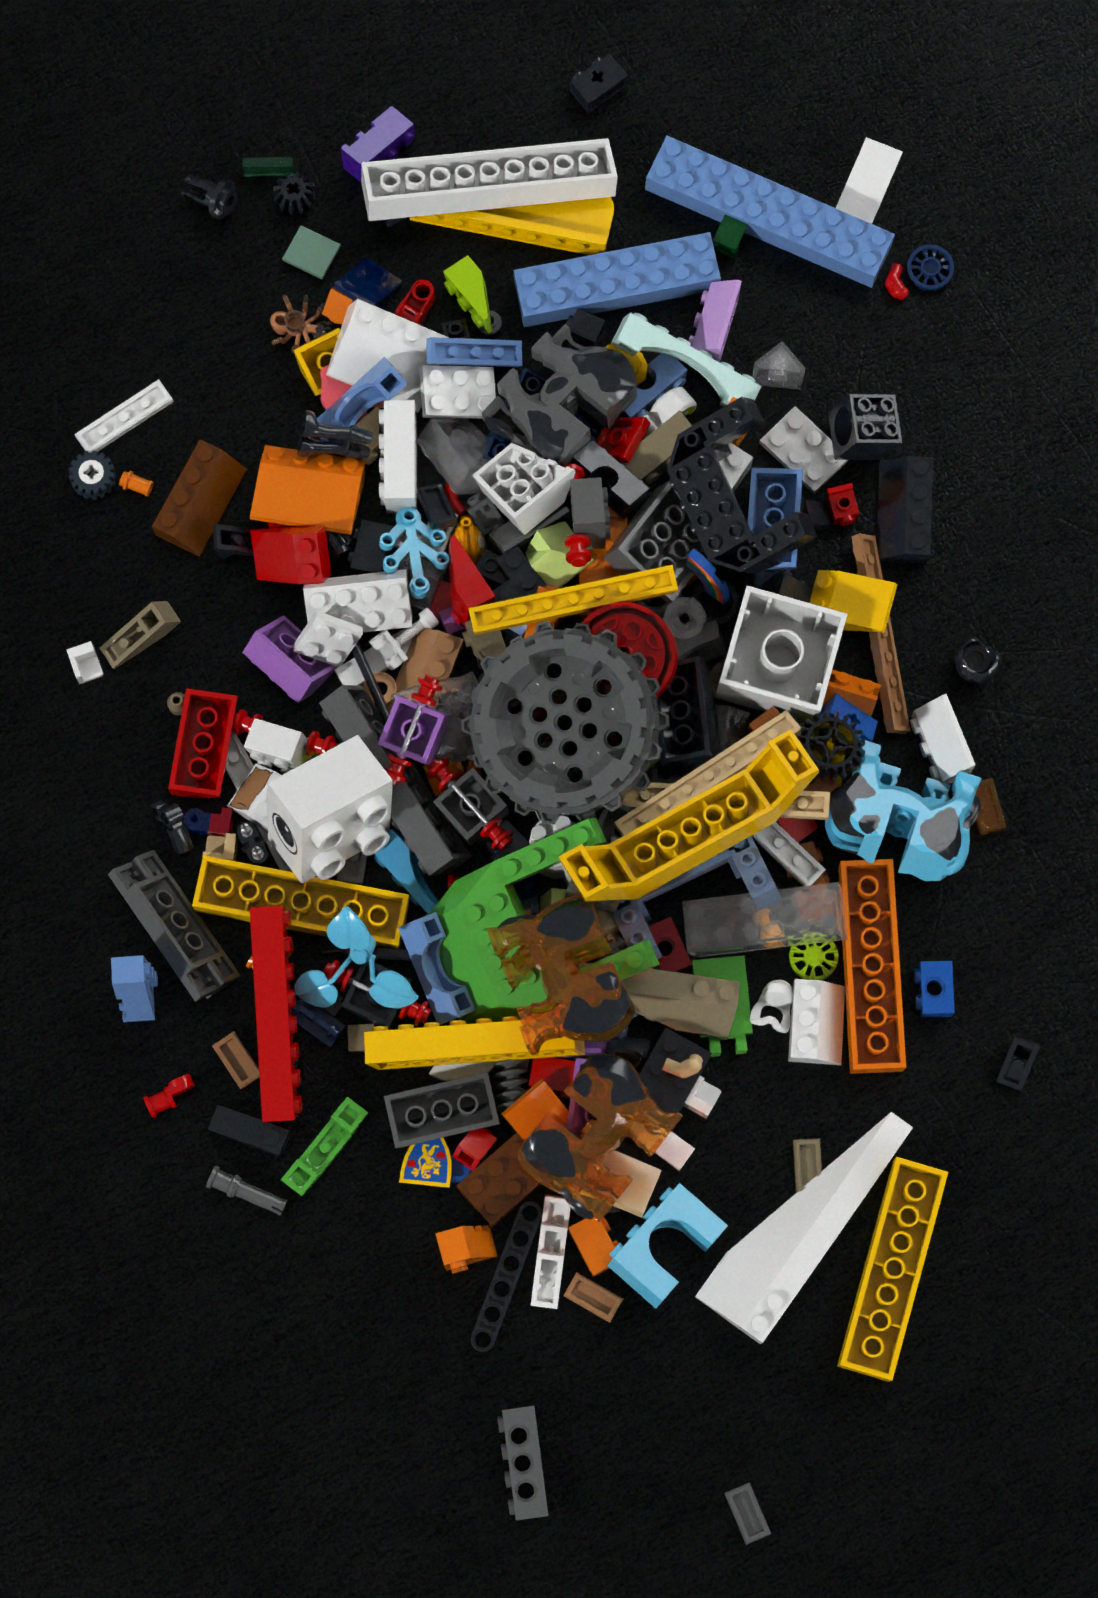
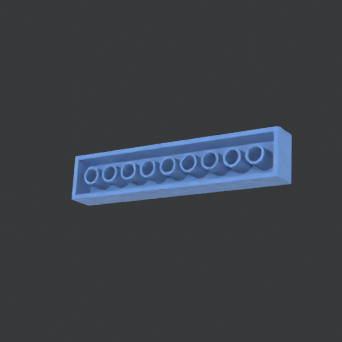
M666 136L646 177L645 190L719 222H722L724 215L745 222L747 228L744 233L871 288L887 257L895 236L894 233L669 136Z

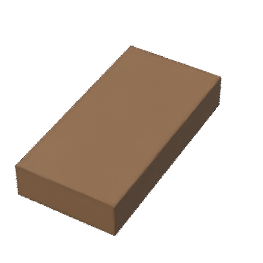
M234 1031L212 1045L241 1090L260 1078L259 1068Z
M577 1272L563 1295L609 1323L623 1300L621 1297Z

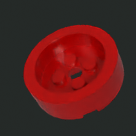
M618 602L604 606L592 612L584 619L582 624L589 625L592 635L597 636L605 629H608L617 634V646L619 648H628L631 654L640 652L648 660L643 673L647 678H656L661 690L656 694L657 698L665 692L676 673L678 647L670 627L660 616L642 605ZM603 681L599 685L600 694L606 695L611 691L610 681Z

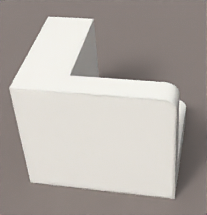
M91 641L67 649L79 684L103 676L101 665Z
M699 1076L684 1103V1107L707 1119L721 1094V1090L705 1082L704 1078Z

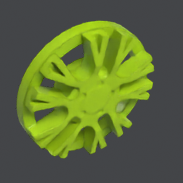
M817 932L806 933L797 938L791 946L789 952L790 965L793 971L802 979L821 981L834 972L838 964V950L828 936ZM811 937L813 946L810 947L807 941V938ZM816 937L825 940L823 945H816ZM802 941L806 946V950H800L796 946ZM829 944L831 948L824 952L822 948ZM794 953L803 954V957H794ZM833 953L834 961L827 960L825 955ZM804 961L805 967L799 970L795 963ZM823 961L831 967L830 970L822 965ZM808 966L812 968L810 976L805 975ZM820 967L823 975L815 977L814 969Z

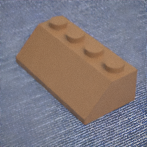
M426 628L417 635L415 634L406 653L408 659L402 663L395 681L397 686L396 694L387 703L390 712L397 695L411 698L412 693H418L421 685L417 682L418 677L424 678L425 674L439 679V685L443 686L442 691H435L433 696L436 706H430L440 710L449 688V682L452 680L465 646L464 639L440 630Z

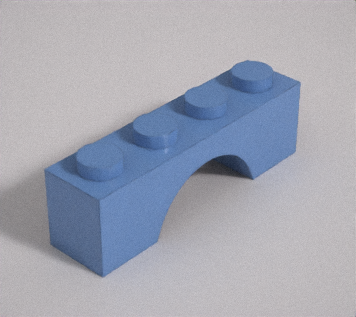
M383 357L323 412L317 420L319 423L337 427L355 425L361 415L378 402L390 400L408 383L398 370ZM318 437L321 441L343 443V440Z
M437 913L429 914L398 927L436 1022L441 1025L475 1011V1006L466 985H460L451 980L442 967L440 946L446 935Z

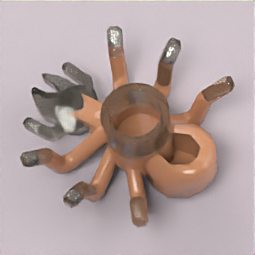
M284 294L283 300L287 306L288 313L283 311L275 312L272 314L270 322L277 334L287 335L284 338L278 337L272 340L271 343L273 345L279 342L285 344L292 336H296L295 344L291 349V352L294 353L293 350L299 347L301 334H303L305 342L308 343L310 342L309 333H312V336L316 339L328 333L326 332L327 330L331 331L332 328L327 325H332V321H321L315 325L310 324L319 319L325 303H321L317 308L316 314L305 321L308 311V295L304 296L301 313L298 310L292 309L287 295Z

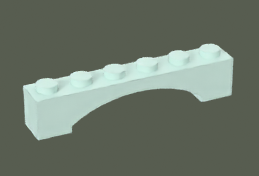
M629 313L623 318L611 342L612 345L632 356L640 351H652L669 355L685 362L709 381L720 396L721 402L719 405L723 407L728 405L733 397L736 399L746 397L755 401L761 386L755 383L756 380L753 377L735 372L734 367L726 362L719 363L712 359L713 356L707 351L694 349L690 346L691 343L689 341L671 336L666 328L660 325L654 326L646 322L647 318L639 313Z

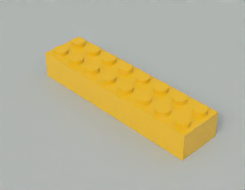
M203 855L192 907L196 912L250 922L251 907L285 905L286 910L291 912V926L287 927V929L328 937L327 927L329 923L347 905L364 923L369 934L375 939L377 947L400 949L402 936L398 927L406 923L410 897L408 894L330 879L321 880L319 877H314L301 884L293 872Z
M567 1012L555 1013V1018H544V1015L541 1014L529 1015L528 1020H518V1017L509 1016L503 1017L502 1022H492V1019L482 1018L476 1019V1024H466V1021L456 1020L450 1021V1026H440L438 1022L424 1023L423 1028H414L412 1024L398 1025L397 1030H388L386 1026L372 1027L370 1032H364L365 1064L377 1070L585 1055L584 1033L577 1034L563 1029Z
M899 1157L893 1160L839 1357L838 1367L888 1382L893 1380L948 1176L947 1171Z

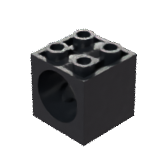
M849 394L828 411L835 460H881L902 444L895 395Z

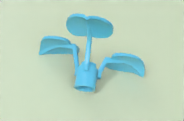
M347 905L329 923L327 936L338 948H350L348 958L331 979L328 980L322 971L310 970L298 978L294 987L296 995L303 1001L316 1007H329L336 1002L338 997V991L332 983L337 980L352 960L357 964L369 961L370 980L374 983L370 987L369 993L377 1003L388 1008H402L414 1003L419 997L413 991L410 983L395 971H382L375 977L374 961L376 956L372 953L376 947V941L369 934L361 919Z

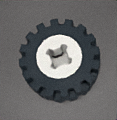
M85 451L83 456L77 455V460H73L71 462L72 467H69V478L74 490L86 499L91 497L92 500H97L98 496L101 498L105 497L104 494L106 492L109 494L112 491L111 487H114L116 484V472L111 460L103 453L98 454L97 451H92V453Z

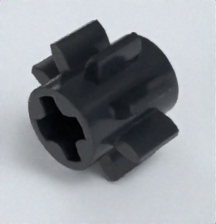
M330 531L326 533L329 555H332L334 559L344 556L351 550L348 546L352 543L349 534Z

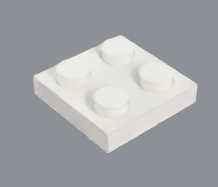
M316 611L293 644V652L339 667L363 635V627Z

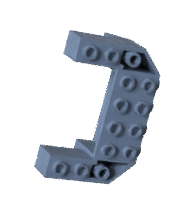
M752 836L638 899L620 900L616 911L611 912L627 947L629 948L649 940L657 959L661 958L662 954L647 924L652 919L644 903L728 862L736 879L742 877L758 911L782 900Z

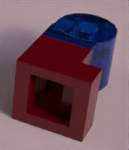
M222 807L221 814L204 813L201 809L191 808L184 814L183 822L193 834L226 837V833H233L235 812L232 808Z

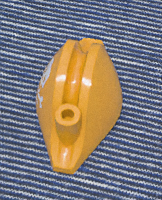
M470 515L461 516L452 536H456L474 565L477 566L484 550H487L486 541Z

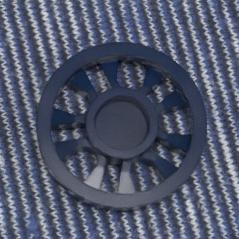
M929 244L918 247L912 252L907 263V273L913 285L918 286L919 289L924 291L940 290L949 283L954 272V262L951 255L944 248L937 245ZM928 250H932V257H928ZM922 252L925 259L920 260L916 255ZM937 252L944 255L941 260L935 258ZM914 262L920 264L921 266L912 265L911 263ZM949 262V265L941 266V264ZM912 271H920V274L914 276ZM940 271H949V275L945 277ZM922 276H924L925 279L921 283L919 280ZM936 276L942 281L941 283L938 282ZM931 279L934 285H926L927 280Z

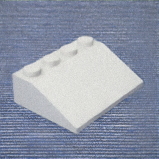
M356 299L348 306L326 375L353 386L385 357L408 383L387 401L415 400L416 413H418L422 406L419 368L422 365L440 366L439 364H427L426 339L430 337H449Z

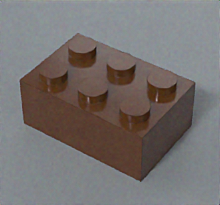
M518 1133L514 1134L456 1185L457 1189L491 1228L497 1225L552 1176L535 1169L526 1160L525 1154L522 1151L525 1141Z

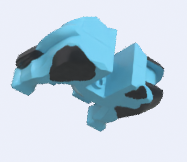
M865 740V745L860 747L865 750L864 756L859 757L862 760L860 766H856L852 777L832 795L829 820H824L825 831L832 846L842 851L857 854L868 863L873 864L884 834L887 832L895 837L908 839L898 873L912 874L923 881H941L946 876L958 872L964 866L969 853L970 828L981 811L980 799L978 796H975L981 778L962 771L957 772L951 788L953 798L949 800L948 792L951 785L927 777L921 793L924 797L922 798L919 794L907 788L896 786L901 769L880 762L879 753L881 746Z

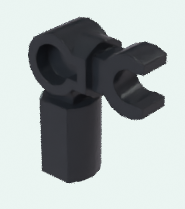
M161 799L150 804L158 813L155 818L168 827L167 832L174 851L182 854L191 850L193 844L186 825L181 823L184 820V815L180 807L176 803L165 804Z

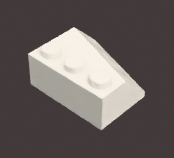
M511 443L472 476L482 492L525 535L565 502L570 489V480L574 478L576 472L568 466L566 468L562 467L556 461L549 458L546 460L530 450Z

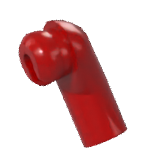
M892 263L885 281V287L894 298L903 300L909 293L908 288L899 279L903 266Z

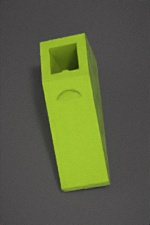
M467 255L443 271L446 279L444 286L450 295L455 294L458 297L457 301L465 312L469 310L475 325L478 328L483 327L489 334L492 332L486 284L482 271Z

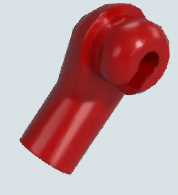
M452 479L444 484L443 489L454 513L458 514V518H460L467 510L458 500L461 484L458 480Z

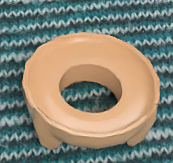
M385 672L373 673L377 683H384L388 687L387 693L383 695L387 704L396 694L397 686L395 680ZM365 682L363 687L366 689L369 696L373 700L372 695Z

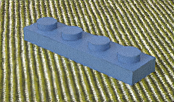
M437 337L426 339L427 364L522 366V341Z

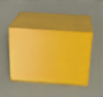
M339 328L293 350L300 370L315 396L321 394L322 380L320 371L330 363L340 333Z

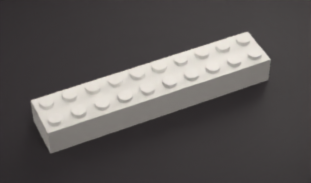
M608 138L362 162L361 183L369 221L614 197L616 195L618 177Z

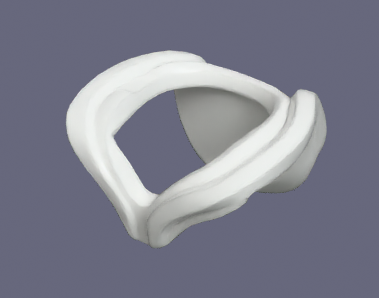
M784 980L769 982L764 987L758 1002L751 1010L750 1022L759 1026L771 1024L778 1032L787 1033L791 1026L792 986ZM764 1006L778 1008L783 1014L781 1023L773 1016L760 1018L762 1008Z

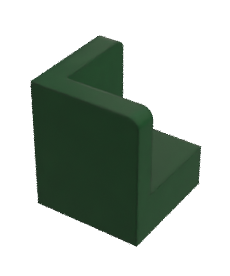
M724 215L713 239L714 251L735 259L747 224Z

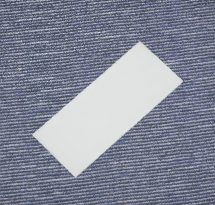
M866 137L836 209L872 224L903 152Z

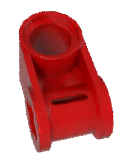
M427 280L416 281L406 297L400 302L394 314L421 325L435 302L432 284ZM421 291H428L430 293L426 298H419L417 296Z

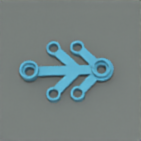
M404 507L396 514L397 524L389 533H384L380 537V548L389 551L393 549L395 540L404 531L406 534L405 542L393 555L384 558L383 569L387 573L396 572L399 563L409 553L413 579L410 581L408 591L413 598L423 599L429 593L430 583L423 577L420 554L433 562L434 566L438 569L447 568L450 558L447 553H437L419 540L416 531L430 539V543L435 547H440L444 544L446 535L444 531L440 529L432 530L421 522V515L418 510L412 507ZM406 516H409V517H411V518H413V519H412V520H408V519H406L405 517H406ZM434 536H439V537H441L442 539H441V540H435V539H434ZM383 540H390L391 543L385 544ZM442 558L446 562L440 563L437 559ZM393 562L395 566L391 567L388 566L386 563ZM416 583L423 584L424 586L418 587L416 586Z

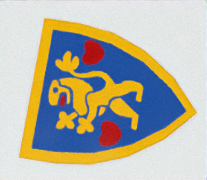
M444 1137L410 1145L401 1167L400 1183L450 1188L452 1160Z

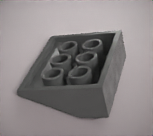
M668 481L654 490L603 558L621 575L673 565L678 592L658 596L672 603L694 574L685 566L687 555L692 549L702 554L700 549L702 545L699 538L694 535L690 528L691 521L688 514L680 506L679 501L681 499L678 492L672 488Z

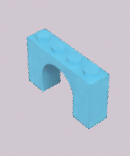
M680 1183L674 1190L669 1187L659 1198L662 1201L658 1208L652 1206L643 1216L646 1220L641 1227L636 1224L626 1235L629 1238L628 1242L624 1246L619 1243L609 1254L613 1259L607 1266L654 1308H657L679 1282L652 1257L649 1249L650 1234L659 1228H674L683 1232L706 1252L728 1226Z

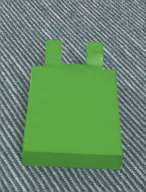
M733 956L692 960L693 975L740 982L737 1010L727 1039H734L736 1055L746 1054L748 1050L745 1035H752L753 1029L750 1022L751 1011L745 957ZM700 1035V1039H708L709 1052L712 1053L711 1057L720 1056V1040L727 1039Z

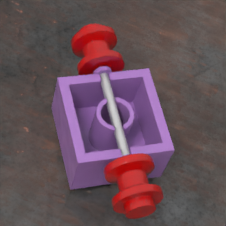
M425 674L424 678L418 677L417 682L421 686L418 693L411 694V698L397 695L378 742V745L397 752L396 755L388 753L387 758L391 762L389 767L384 769L393 780L394 785L406 781V777L403 775L405 767H411L413 763L407 760V757L423 764H431L434 761L452 716L430 707L436 706L433 696L435 691H442L443 686L439 685V679Z

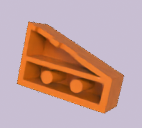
M489 1225L483 1227L476 1226L475 1229L473 1226H460L435 1233L446 1271L451 1270L453 1274L468 1270L467 1265L498 1256Z

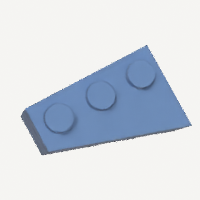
M143 955L111 958L112 985L116 999H122V1003H119V1009L123 1011V1022L155 1020L154 987H158L157 971H154V967H151V963H148Z

